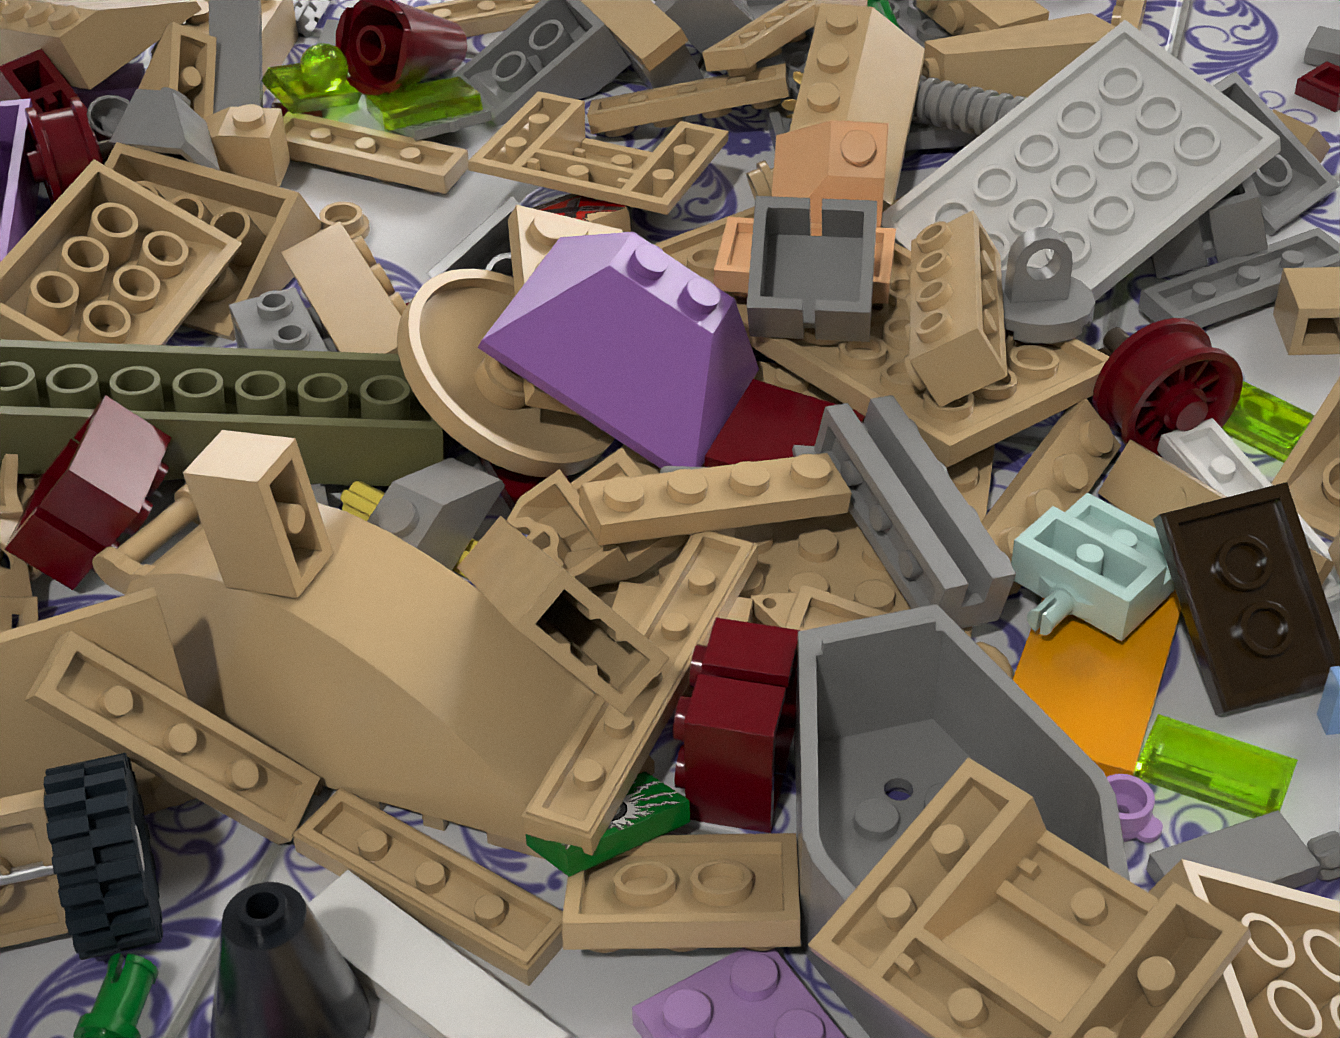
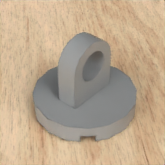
M1038 227L1029 229L1021 234L1011 245L1007 270L1001 271L1004 327L1006 330L1014 331L1013 339L1019 340L1022 343L1054 344L1070 341L1082 334L1084 325L1089 327L1093 321L1095 309L1093 292L1082 281L1071 277L1073 265L1072 252L1060 233L1052 228ZM1043 249L1054 250L1053 257L1048 264L1042 268H1027L1028 261L1034 253Z

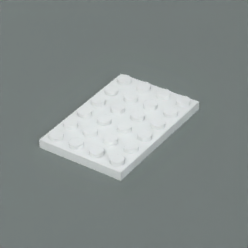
M1124 20L882 213L881 228L896 229L895 243L911 251V241L916 239L917 235L927 226L939 221L948 223L974 210L1001 256V271L1007 270L1011 245L1021 234L1029 229L1038 227L1052 228L1060 233L1072 252L1073 265L1071 277L1082 281L1093 292L1096 301L1281 151L1280 136L1128 21ZM1043 249L1034 253L1028 261L1027 268H1042L1052 259L1054 250Z

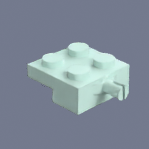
M1089 493L1081 497L1066 512L1052 506L1014 540L1011 561L1013 570L1016 572L1014 581L1045 598L1027 614V621L1030 627L1035 632L1040 628L1041 635L1050 634L1053 628L1067 615L1073 614L1116 639L1123 641L1175 590L1156 528Z

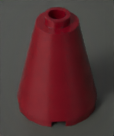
M360 0L353 7H347L341 14L335 35V53L338 62L345 63L350 77L345 78L350 86L362 94L384 96L459 67L466 57L467 39L463 29L457 23L397 0Z

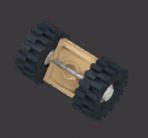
M127 753L47 769L45 771L46 776L44 777V789L0 798V948L69 933V935H72L73 947L76 953H79L81 960L162 942L163 928L161 923H163L159 903V885L155 875L154 855L151 851L150 834L144 817L141 794L138 793L136 775L132 770V763L130 758L127 757Z

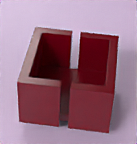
M105 395L77 430L74 439L80 443L78 444L70 439L42 474L4 550L69 589L74 590L90 570L96 573L92 560L106 547L117 549L120 542L116 539L122 532L132 537L145 522L153 507V504L145 498H149L156 491L168 472L169 466L162 462V458L172 437Z
M715 617L707 646L700 644L695 646L689 676L690 687H694L692 697L681 696L679 698L673 725L674 740L684 741V745L680 747L677 757L674 785L675 788L685 789V797L689 799L690 820L771 833L783 786V775L775 774V772L786 774L795 738L798 631L801 630Z

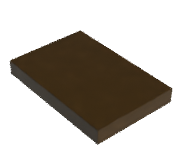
M1287 482L1162 513L1153 519L1215 715L1325 686L1330 667L1340 666V639Z

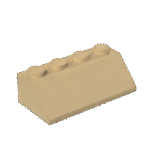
M821 3L789 132L831 120L889 123L882 210L884 212L895 201L925 58V49L873 7Z

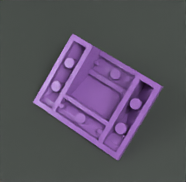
M635 232L560 237L478 346L480 350L659 468L663 466L701 467L705 461L706 453L759 370L735 299Z

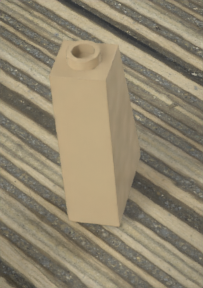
M1092 13L925 41V59L921 75H924L927 79L931 77L938 78L941 82L946 80L952 81L955 85L963 83L967 84L970 88L981 87L984 91L995 90L999 95L1001 93H1010L1014 98L1016 96L1028 97L1114 29L1115 26Z
M502 516L496 520L457 567L516 629L621 714H624L670 658Z

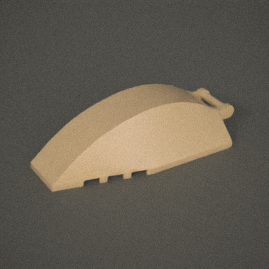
M187 483L175 492V502L117 549L106 547L93 558V567L101 580L124 595L155 587L188 700L319 776L320 779L313 795L319 796L323 786L334 790L342 788L382 811L385 808V804L420 813L422 814L424 826L445 831L449 822L485 831L488 844L544 859L526 845V834L523 833L521 816L595 693L516 629L477 588L441 563L372 523L346 511L317 502L333 555L298 598L226 588ZM191 522L199 525L151 565L141 564ZM650 755L638 774L644 771L650 775L655 773V763Z

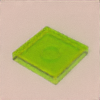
M459 76L414 84L381 96L364 94L367 111L387 131L483 110L480 93Z

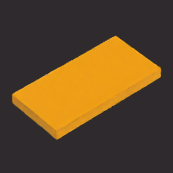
M1176 590L1123 641L1116 639L1073 614L1067 615L1053 628L1050 634L1041 635L1040 628L1036 632L1031 628L1012 680L1103 770L1106 777L1114 774L1134 776L1182 613Z

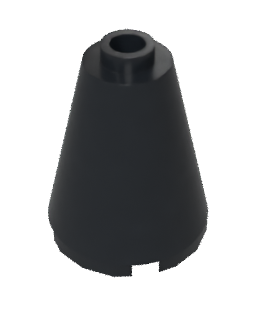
M279 882L254 884L237 893L226 905L222 916L210 1038H365L367 1029L370 1031L371 1022L370 1007L365 990L301 894L293 887Z

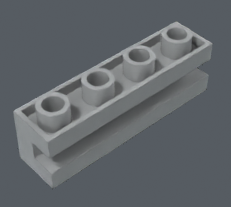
M894 396L870 399L864 423L860 422L848 403L825 407L814 450L816 454L828 453L851 490L849 512L911 609L937 604L960 628L999 620L1016 576L1010 559L995 544L980 522L976 510L968 505L950 479L945 465L937 460L921 437L915 422L908 418Z

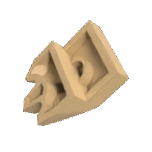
M622 447L571 483L559 469L520 496L506 520L518 531L527 534V538L587 588L637 577L686 543L690 538L689 534L598 546L579 505L581 483L610 480L615 477L643 476V473Z

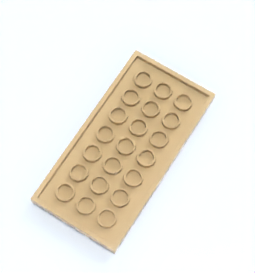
M755 206L729 217L754 218ZM728 217L654 245L702 278L714 283V267ZM895 243L888 304H872L870 342L815 339V328H804V339L750 336L747 297H739L728 291H723L735 299L751 347L843 404L848 403L852 409L857 410L863 416H866L870 399L893 395L908 418L915 422L921 437L937 460L946 467L1093 396L1097 377L1110 357L1076 338L1054 344H1027L1014 340V331L1005 329L1007 377L939 408L927 387L919 390L908 374L904 361L905 356L909 355V340L906 335L905 325L910 323V311L906 303V295L910 293V281L906 271V267L911 265L910 250Z

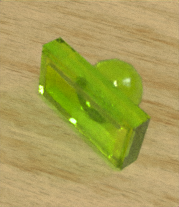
M317 43L310 46L302 54L300 63L268 67L261 80L292 114L357 104L362 96V93L350 86L346 80V77H350V75L348 74L347 59L343 52L336 46L327 43Z

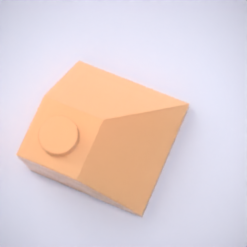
M831 120L776 135L772 196L810 198L811 223H822V199L877 201L876 227L881 228L889 123Z

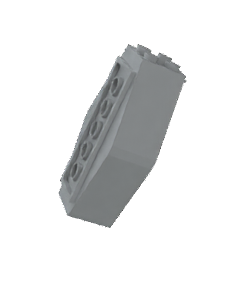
M937 604L798 631L795 704V781L800 939L809 961L870 1038L929 1037L815 955L808 944L968 757L1033 796L1047 831L1130 881L1116 794L1103 770ZM900 791L909 794L910 797L905 800H894L888 797L886 793Z

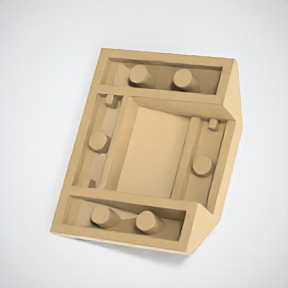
M538 91L468 160V170L668 215L728 142L729 131L679 121L653 152L585 138V101Z
M968 757L822 927L808 946L815 955L929 1038H1173L1250 939L1251 932L1246 925L1175 882H1172L1158 899L1047 831L1033 796Z

